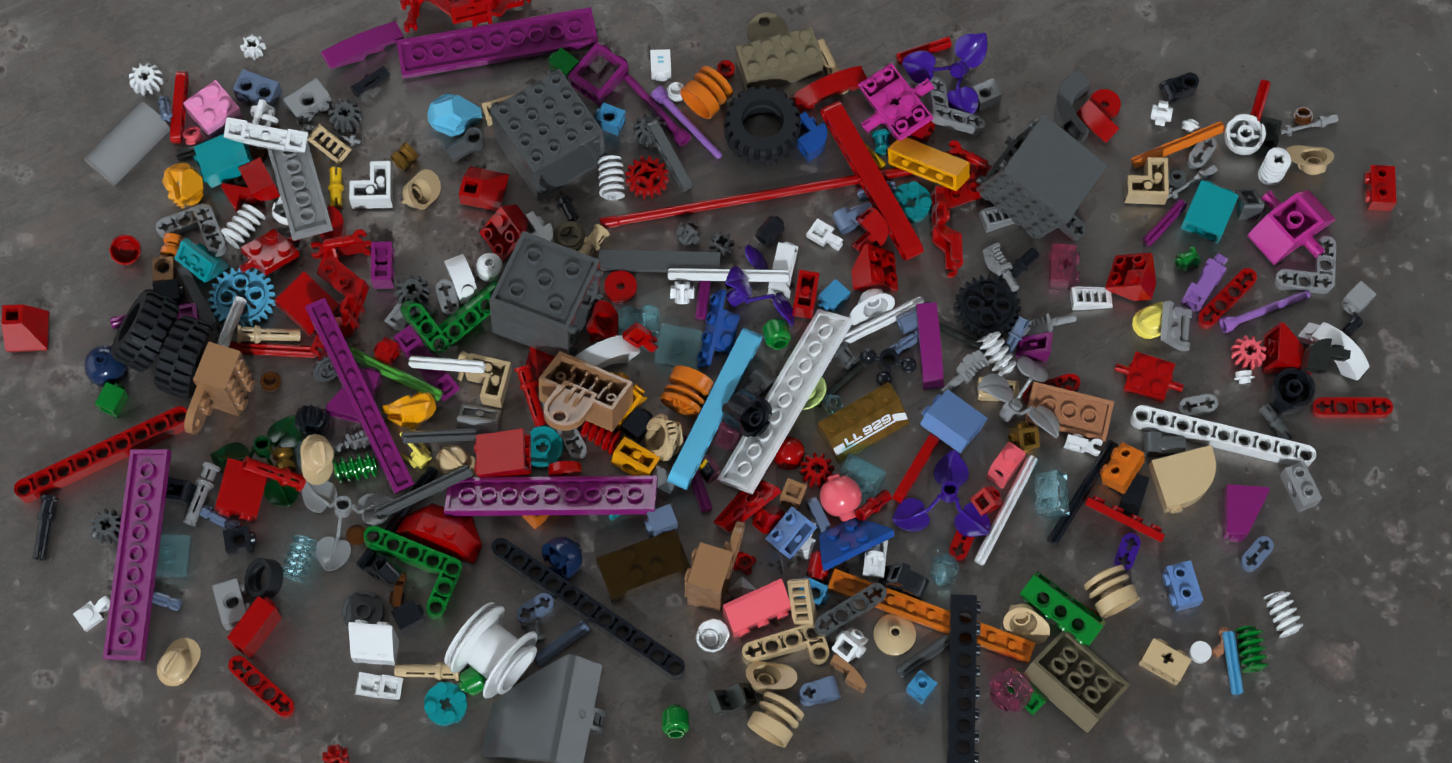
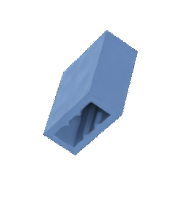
M947 389L942 395L938 394L935 397L932 406L928 405L921 414L924 418L920 425L961 454L981 431L988 418Z

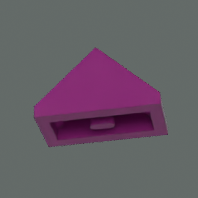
M1052 332L1023 336V340H1019L1016 357L1026 356L1035 361H1048L1053 339Z

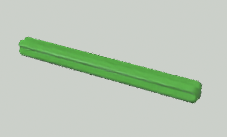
M348 345L355 362L367 368L376 369L378 373L417 392H429L435 401L441 399L443 392L440 389Z

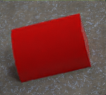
M260 157L238 167L250 192L256 199L268 201L280 196Z

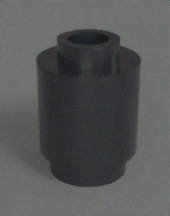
M769 216L757 229L755 234L757 240L765 246L769 243L772 244L785 230L783 220L778 216Z

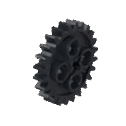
M989 274L987 279L984 280V277L980 275L979 281L972 277L971 284L966 281L965 288L960 287V294L956 295L955 299L957 302H955L954 307L958 309L955 310V315H961L957 322H964L962 329L969 327V334H972L974 331L977 332L976 338H979L981 334H984L985 337L997 331H1000V336L1003 337L1004 330L1010 332V326H1014L1015 320L1020 316L1018 312L1021 311V307L1017 305L1020 304L1021 299L1015 298L1018 292H1011V288L1005 286L1006 280L1000 283L999 276L992 280ZM990 291L993 295L986 296L983 292ZM975 303L978 308H970L968 304ZM1003 305L1007 310L1001 311L997 306ZM989 318L992 322L985 323L982 319Z

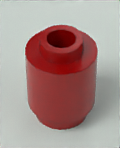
M815 550V553H810L806 573L809 578L823 583L825 578H827L829 569L823 570L821 551Z

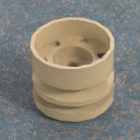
M1123 565L1099 572L1083 586L1087 592L1092 591L1089 594L1090 599L1101 598L1094 607L1102 619L1128 608L1141 598L1134 585L1123 586L1130 578L1127 574L1122 575L1125 572Z
M765 692L763 696L765 701L759 702V707L765 713L754 711L747 725L765 740L786 748L793 736V733L787 726L798 728L799 723L797 720L802 721L805 714L788 699L771 692Z

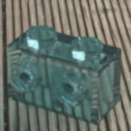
M849 453L840 469L839 475L852 478L857 482L862 492L876 496L885 480L887 471Z
M1058 470L1035 474L1034 490L1036 492L1035 510L1037 515L1045 519L1069 515L1067 474Z

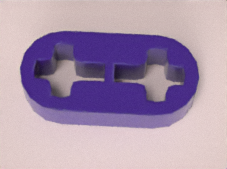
M1128 533L1124 535L1113 561L1114 567L1121 565V562L1118 560H1122L1124 555L1128 557L1126 559L1127 564L1124 566L1125 572L1131 569L1141 544L1140 538L1136 534ZM1130 539L1134 540V545L1131 547L1130 551L1126 550L1128 546L1127 542Z

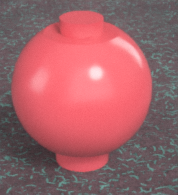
M839 473L827 477L828 481L822 485L820 490V502L823 509L830 515L839 517L841 522L855 518V510L860 506L862 499L861 489L857 482L848 476H840Z

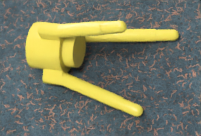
M407 443L413 450L410 455L412 459L400 453L401 458L414 469L417 466L422 469L432 460L431 452L424 443H418L420 447H416L413 443Z

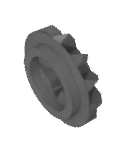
M323 355L322 359L316 360L317 364L312 366L313 372L311 374L318 382H327L337 376L328 356Z

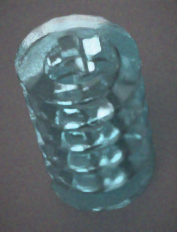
M294 535L292 540L295 543H290L291 550L287 551L289 558L284 560L286 566L282 567L283 576L292 581L305 583L306 580L301 575H308L304 567H311V564L306 560L314 559V556L309 552L317 550L312 545L317 543V541L303 535Z

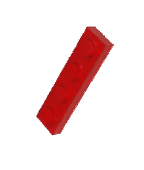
M1096 495L1093 498L1088 497L1085 503L1086 506L1162 543L1165 534L1162 533L1163 528L1153 523L1150 526L1142 523L1144 519L1134 514L1129 517L1123 514L1124 509L1114 504L1111 508L1104 504L1106 500Z

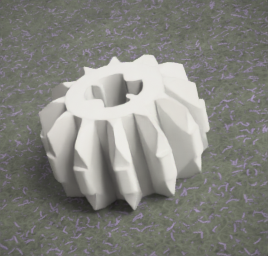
M147 62L145 66L139 63L138 69L132 67L133 73L129 74V84L131 88H134L135 93H141L145 97L147 93L153 96L154 90L160 91L159 86L163 85L164 81L162 79L163 74L158 69V66H151Z

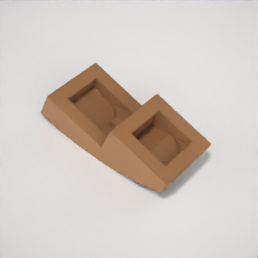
M834 654L830 666L847 675L845 684L864 693L867 685L861 675L847 661Z

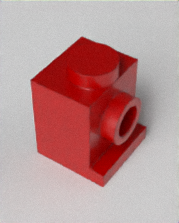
M930 121L907 136V138L922 144L923 142L927 143L931 134L935 131L936 124Z
M384 336L383 340L379 341L374 348V358L393 366L401 354L399 344Z
M993 486L982 488L970 498V501L981 516L992 513L1004 503L1001 499V494ZM980 499L983 501V503L985 504L986 507H984V506L982 505V503L980 502Z

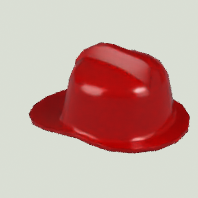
M599 300L595 303L592 316L586 324L592 343L617 336L619 317L615 308L605 300Z

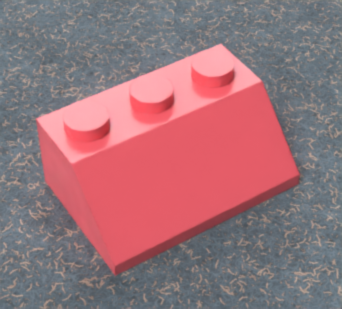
M782 579L723 604V617L733 638L739 636V638L751 633V629L756 627L758 629L764 628L770 624L769 621L776 618L778 620L784 619L791 612L790 600Z

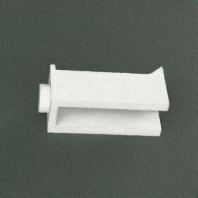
M778 242L772 270H788L790 272L789 282H769L768 294L776 295L781 293L788 299H790L791 291L789 289L798 255V246L791 242Z

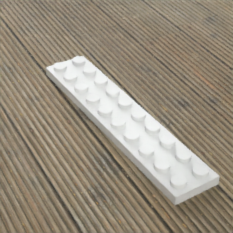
M821 309L816 311L765 397V400L772 407V415L769 414L768 419L770 421L768 428L758 437L751 436L748 438L742 436L717 479L721 484L750 494L754 493L853 324L851 318Z

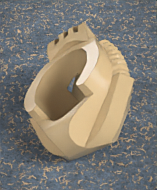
M663 413L655 416L648 422L646 426L648 431L644 437L646 449L659 456L662 461H671V457L680 452L684 445L680 422L668 419V416Z

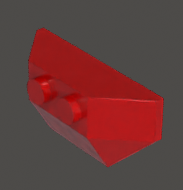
M431 503L404 516L396 532L397 535L472 564L475 563L482 549V543L470 516H445L444 507L435 503Z

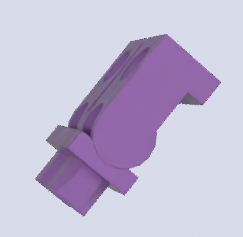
M1219 253L1216 254L1213 260L1209 258L1199 275L1197 283L1192 282L1188 287L1181 304L1199 313L1214 287H1217L1227 269L1224 265L1228 259Z

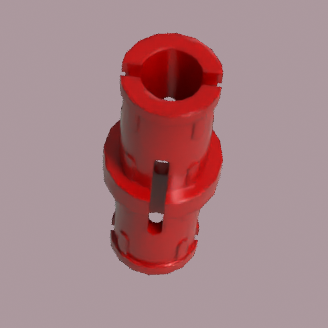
M882 490L875 497L868 498L864 505L855 510L856 518L860 521H865L873 513H878L882 506L892 500L890 492Z

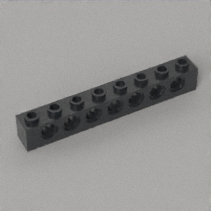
M951 594L947 763H979V752H975V743H979V730H975V722H979V709L975 708L976 700L980 698V687H976V678H980V665H976V657H980V644H976V637L981 632V623L977 622V614H981V601H977V595ZM961 613H968L971 616V621L964 623L960 620L959 615ZM967 634L970 636L971 642L969 644H962L959 636ZM960 656H968L971 661L968 666L961 665L959 663ZM967 677L970 680V686L966 688L961 687L958 679ZM961 698L967 699L970 707L968 709L960 708L958 700ZM960 720H966L969 723L970 727L967 731H962L958 728ZM959 742H966L969 745V751L966 753L960 752L957 744Z

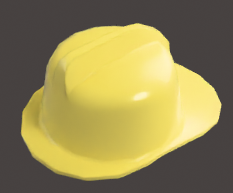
M1163 302L1154 303L1135 314L1132 326L1138 336L1144 339H1153L1161 335Z

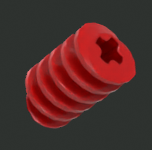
M586 420L582 426L581 436L583 438L588 436L589 442L595 440V446L599 447L602 445L601 449L603 451L608 450V454L611 456L623 439L620 437L621 430L614 434Z

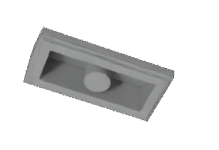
M461 404L457 416V428H480L482 433L498 432L502 410Z

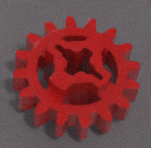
M641 156L639 162L635 159L633 160L634 166L628 165L629 172H625V178H627L626 185L629 186L630 192L635 191L636 197L642 194L643 199H646L647 195L654 199L655 193L659 196L661 195L660 189L666 190L665 183H669V177H667L668 170L665 169L664 163L659 165L658 158L652 161L651 156L647 160Z

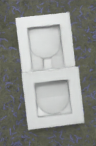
M359 672L355 695L399 700L403 678Z

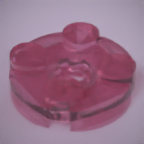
M1013 667L999 671L992 677L989 687L991 686L990 697L993 703L1003 711L1018 712L1028 705L1034 692L1033 686L1027 677ZM1007 686L1012 687L1015 694H1009Z

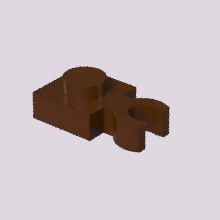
M406 572L401 573V576L396 581L394 591H390L389 604H392L393 610L404 604L407 582Z

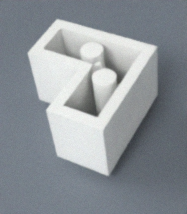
M391 161L370 162V180L350 181L349 200L352 209L393 208V168Z

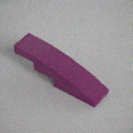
M396 21L345 39L323 50L321 55L329 69L365 60L366 55L383 51L385 46L397 43L396 40L404 39V35Z
M937 302L916 304L923 390L943 388L944 377Z

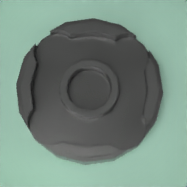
M358 591L345 600L342 606V617L347 626L349 622L355 623V620L368 621V624H377V622L383 621L385 608L382 600L375 593Z

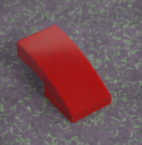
M1090 99L1076 113L1105 143L1120 129Z

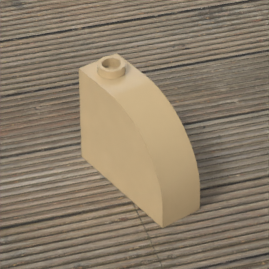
M1211 445L1155 459L1150 462L1148 468L1164 513L1171 512V514L1181 512L1183 508L1196 503L1206 493L1213 482L1216 472V459Z

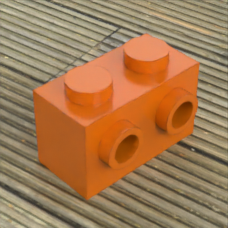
M1121 442L1118 448L1115 447L1110 456L1111 460L1108 465L1105 464L1102 467L1100 475L1102 484L1125 494L1144 464L1145 457L1144 452Z

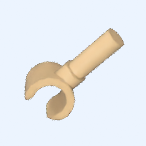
M462 351L458 359L469 360L470 354ZM459 372L458 381H462L465 372Z

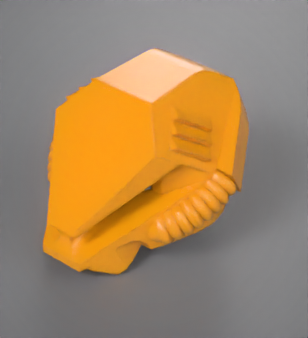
M176 163L168 167L164 171L162 179L163 185L169 191L168 198L172 199V202L180 206L181 209H184L186 205L192 206L199 203L204 196L203 179L199 172L187 163Z
M418 392L411 397L407 395L393 403L382 405L381 412L388 415V420L402 427L414 428L422 425L432 417L436 410V402L431 393Z

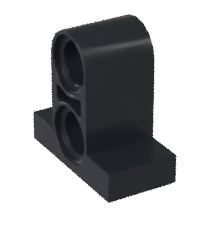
M899 563L885 566L884 578H880L878 583L886 588L923 600L929 580L910 570V565Z

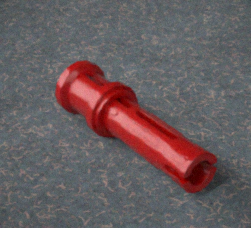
M532 364L515 368L514 372H517L520 381L519 388L521 391L524 390L534 427H539L547 423L544 419L543 409L535 387L537 386V380L533 378Z
M248 456L243 461L242 469L277 480L281 486L287 485L301 492L306 484L303 474L292 472L290 468L281 469ZM257 466L262 467V468H265V469H268V470H270L271 472H267V471H264V470H262V469H259V468H257Z

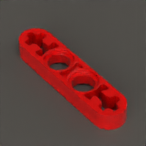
M176 71L172 105L173 116L171 117L170 141L172 144H182L184 139L182 133L185 128L186 108L183 103L187 101L189 85L187 71Z
M1251 268L1241 270L1200 311L1197 316L1198 325L1203 329L1213 327L1253 287L1257 280L1256 272ZM1249 275L1251 277L1250 280H1247L1242 286L1240 283L1244 276ZM1230 287L1237 288L1239 295H1230L1228 289ZM1223 301L1226 308L1223 310L1217 309L1215 302ZM1211 311L1214 313L1209 321H1203V318L1207 317Z
M1319 397L1311 405V413L1317 418H1386L1393 411V403L1384 397ZM1319 403L1322 407H1329L1332 403L1331 408H1325L1323 412L1320 411V408H1316ZM1364 403L1368 408L1367 412H1360L1357 409V404ZM1336 404H1345L1347 407V411L1343 413L1339 412L1336 408ZM1383 404V406L1387 409L1385 412H1383L1381 408L1377 407Z
M930 433L896 489L892 497L894 501L902 504L940 440L933 433Z
M237 655L230 659L228 668L231 673L282 718H289L295 713L296 707L293 701L246 658ZM243 661L242 666L247 670L246 674L240 669L234 670L236 668L234 664ZM253 674L260 676V681L257 685H250L248 683L249 677ZM268 688H273L276 692L272 699L264 698V692ZM279 698L285 705L290 703L288 706L290 710L288 712L285 710L281 712V706L275 703Z

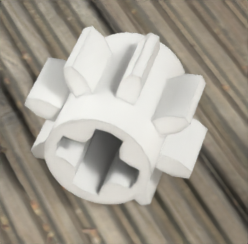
M251 34V36L243 38L244 45H240L241 51H244L245 58L251 57L255 60L259 56L263 57L262 50L266 49V45L262 43L261 36L257 38Z
M1159 100L1158 105L1153 104L1150 119L1155 120V125L1165 126V122H1171L1173 107H1168V101Z
M675 281V286H670V298H675L674 302L677 304H688L690 299H694V286H690L689 281Z

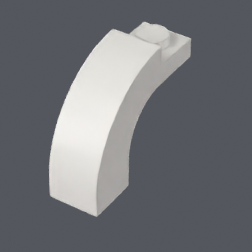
M1309 322L1298 335L1299 341L1311 345L1321 339L1332 338L1331 346L1342 345L1344 349L1351 350L1350 359L1343 362L1334 361L1341 375L1358 381L1370 366L1357 344L1345 333L1328 323L1323 322L1321 325Z
M618 335L588 347L576 355L575 358L602 369L615 363H627L641 351L625 341L623 335Z

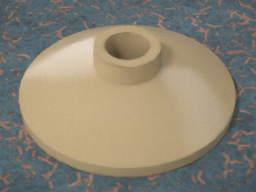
M887 614L876 623L873 637L875 644L882 652L897 656L908 652L912 648L916 639V630L910 620L894 614ZM896 629L899 631V635L894 636L891 631Z

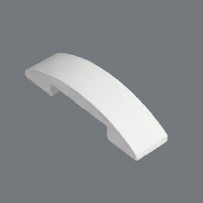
M227 117L223 137L268 149L305 153L308 132L293 129L283 130Z

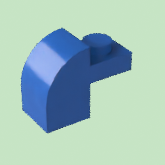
M804 112L800 115L801 129L805 132V135L797 139V148L804 158L810 162L824 151L827 141V128L824 122L817 126L816 120Z

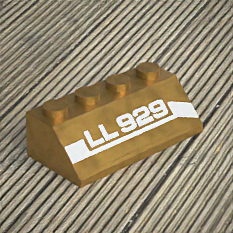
M888 382L818 422L817 431L838 464L906 426L909 424V420L900 398Z

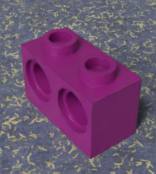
M392 241L371 242V283L373 289H394L395 251Z

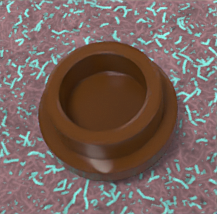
M1300 107L1293 114V120L1300 125L1310 124L1314 117L1311 109L1307 107Z
M273 371L264 373L260 379L261 387L268 392L276 391L281 385L279 374Z
M352 525L346 532L347 541L354 546L363 544L364 531L366 529L362 525Z

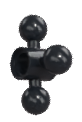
M865 348L860 353V359L863 363L871 364L874 361L878 362L879 368L882 370L876 376V383L879 387L888 382L892 383L890 372L894 371L896 366L901 367V370L905 373H912L917 367V363L913 358L906 357L900 360L898 359L897 352L890 348L884 349L880 355L876 354L872 348ZM888 357L891 358L894 362L888 364L885 363L883 359Z

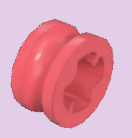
M189 127L182 133L187 145L197 144L203 139L199 127Z

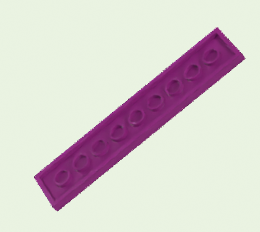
M589 7L477 26L475 28L471 27L396 40L402 77L406 79L552 54L560 48L569 51L593 47L598 42L592 8Z
M130 449L103 652L104 660L145 661L172 453L168 449Z
M658 476L469 477L447 488L444 513L445 516L646 514L647 512H655Z

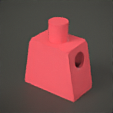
M1008 442L991 465L986 478L1004 489L1025 460L1026 453L1011 442ZM996 470L1000 471L1003 476L999 475Z

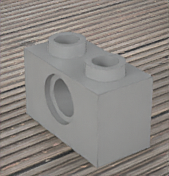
M317 78L283 99L287 110L299 125L311 121L316 114L325 112L333 104L330 95ZM308 101H313L311 105H305Z
M1304 461L1285 468L1280 474L1298 513L1316 506L1321 501L1322 496Z
M237 578L212 586L221 622L226 631L233 629L250 607V604H246L244 596H247L244 583L240 584ZM232 600H239L236 607L229 608V603Z

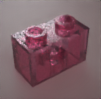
M1052 244L1049 251V289L1070 290L1071 287H1075L1076 283L1079 284L1080 272L1076 271V264L1079 265L1080 252H1077V245Z

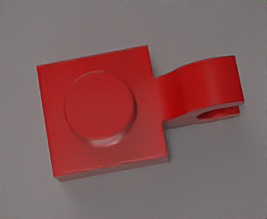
M638 322L622 333L623 339L637 349L644 346L652 353L658 349V346L654 344L658 339L652 335L650 330Z

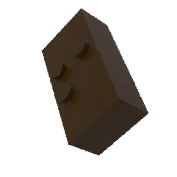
M676 529L596 558L597 567L611 603L683 577L687 569L691 568Z

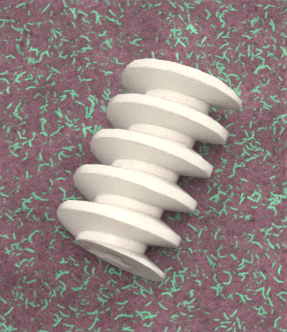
M1279 147L1268 151L1258 170V178L1261 183L1267 186H1275L1282 181L1291 164L1289 153Z
M607 155L598 160L599 195L607 200H619L625 197V194L621 192L624 190V186L620 185L624 183V179L621 177L624 175V172L619 170L623 168V164L619 162L621 160L619 156Z
M243 204V210H238L237 216L232 217V222L226 224L227 228H222L221 230L226 241L236 249H240L237 242L245 243L242 238L243 235L248 238L250 237L248 229L255 232L253 224L261 225L258 218L265 220V216L249 204Z
M997 331L986 335L977 342H983L979 348L980 350L987 349L983 356H991V359L987 362L988 364H995L991 370L999 371L998 375L1004 376L1015 369L1017 361H1010L1013 354L1006 353L1009 347L1002 346L1005 340L998 339L1001 333Z
M1278 591L1263 598L1264 600H1270L1266 606L1273 608L1269 614L1276 616L1273 619L1274 624H1279L1276 627V631L1283 632L1279 635V638L1295 634L1304 626L1303 623H1296L1300 615L1293 616L1292 614L1297 610V607L1290 608L1289 606L1294 602L1293 599H1286L1291 594L1290 592Z

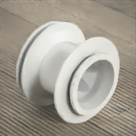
M494 602L485 604L468 619L451 642L444 659L445 664L450 667L453 673L460 672L470 665L486 677L487 681L483 688L484 698H491L497 693L502 695L509 691L528 670L537 653V648L535 647L537 632L531 631L519 639L501 626L505 616V608L497 606Z

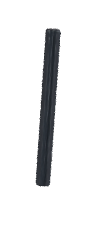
M1108 440L1050 533L1047 539L1050 544L1056 546L1098 480L1102 467L1111 459L1110 456L1113 449L1118 447L1116 442Z
M429 465L410 491L433 481L438 474V470L434 466ZM416 503L393 513L382 529L394 533L404 516L408 515ZM376 535L372 542L377 541L379 536ZM367 547L356 562V565L364 570L375 559L377 551Z

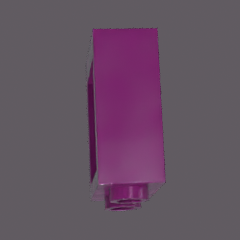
M596 42L567 76L568 82L573 89L600 107L624 79L625 74L629 73V66L624 57L615 55L608 46H602ZM597 55L618 68L601 89H598L580 76Z

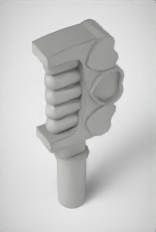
M997 242L983 249L984 261L988 269L996 276L1002 274L1012 291L1018 290L1019 286L1012 276V272H1010V269L1013 267L1001 251L1000 244Z
M1048 313L1045 314V317L1032 319V321L1028 320L1030 324L1023 336L1052 332L1053 326L1076 322V315L1070 314L1050 318Z
M980 350L966 355L955 370L958 375L940 390L943 394L947 389L952 391L963 381L968 384L972 376L979 373V370H982L983 367L990 365L987 363L989 359L984 357Z
M360 430L350 436L346 434V441L332 447L334 456L346 451L350 447L354 453L372 448L364 430Z

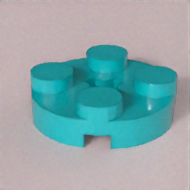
M916 181L902 184L896 188L893 194L908 221L916 223L923 220L928 215L932 204L928 190ZM908 199H914L915 206L907 205Z
M539 426L533 428L529 432L531 434V465L536 468H548L550 464L558 462L562 457L563 441L559 434L550 427ZM541 443H545V446L548 447L544 452L536 449Z
M439 682L425 696L424 710L429 719L436 725L449 726L458 723L467 712V697L459 686L454 683ZM449 699L451 707H446L445 710L442 709L441 701Z

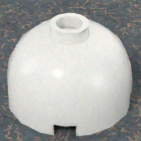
M1249 114L1235 116L1227 124L1224 133L1225 144L1231 151L1239 155H1251L1256 152L1264 143L1266 136L1263 123L1261 124L1255 116Z

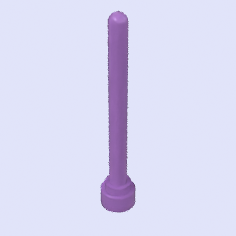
M662 85L657 87L650 97L656 103H663L715 158L720 159L722 152L668 98V91Z
M1305 290L1236 317L1224 316L1219 319L1220 327L1224 333L1231 332L1238 324L1307 299L1311 293Z

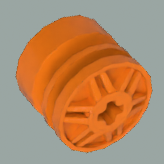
M704 65L694 75V80L688 81L681 88L680 95L692 111L700 117L709 120L720 109L719 105H724L733 96V90L728 81L719 72Z
M677 365L673 368L669 377L671 385L665 386L660 401L666 407L679 414L698 417L702 410L701 408L705 404L702 398L709 396L713 387V381L695 369Z

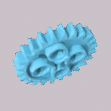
M231 268V274L223 272V279L217 276L219 283H212V287L215 290L209 291L212 298H209L208 301L212 304L210 309L214 312L215 319L219 318L221 325L225 323L237 294L243 298L246 297L248 301L244 307L248 311L241 315L238 325L254 327V323L257 322L261 326L260 319L268 320L266 313H273L270 306H276L274 304L275 301L272 300L276 298V294L273 292L275 288L273 285H270L272 283L270 278H266L263 273L259 274L256 268L253 272L249 269L245 273H242L239 268L236 272ZM246 282L244 287H237L239 283ZM229 288H233L237 292V294L229 290ZM256 294H261V295H262V296H261L259 299H257V300H253V299H252L253 296H255ZM232 297L230 302H223L225 298ZM249 304H251V305H253L254 307H256V309L251 308V307L249 306Z

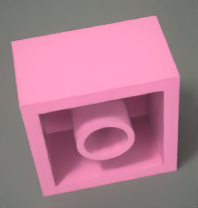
M216 80L183 103L187 113L208 138L221 135L224 132L227 117L243 119L239 106Z

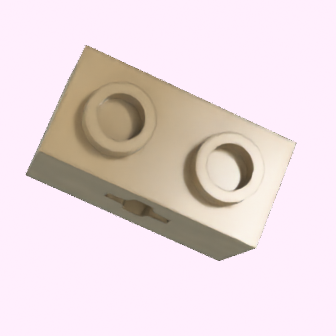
M1153 638L1138 665L1177 686L1192 659L1188 658V654L1184 651L1174 650L1169 647L1166 641ZM1164 657L1169 658L1167 664L1163 662Z

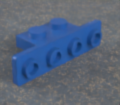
M721 289L716 291L710 298V310L705 320L706 328L701 338L702 346L697 356V368L699 369L711 365L714 350L729 355L734 346L740 316L723 309L727 290Z

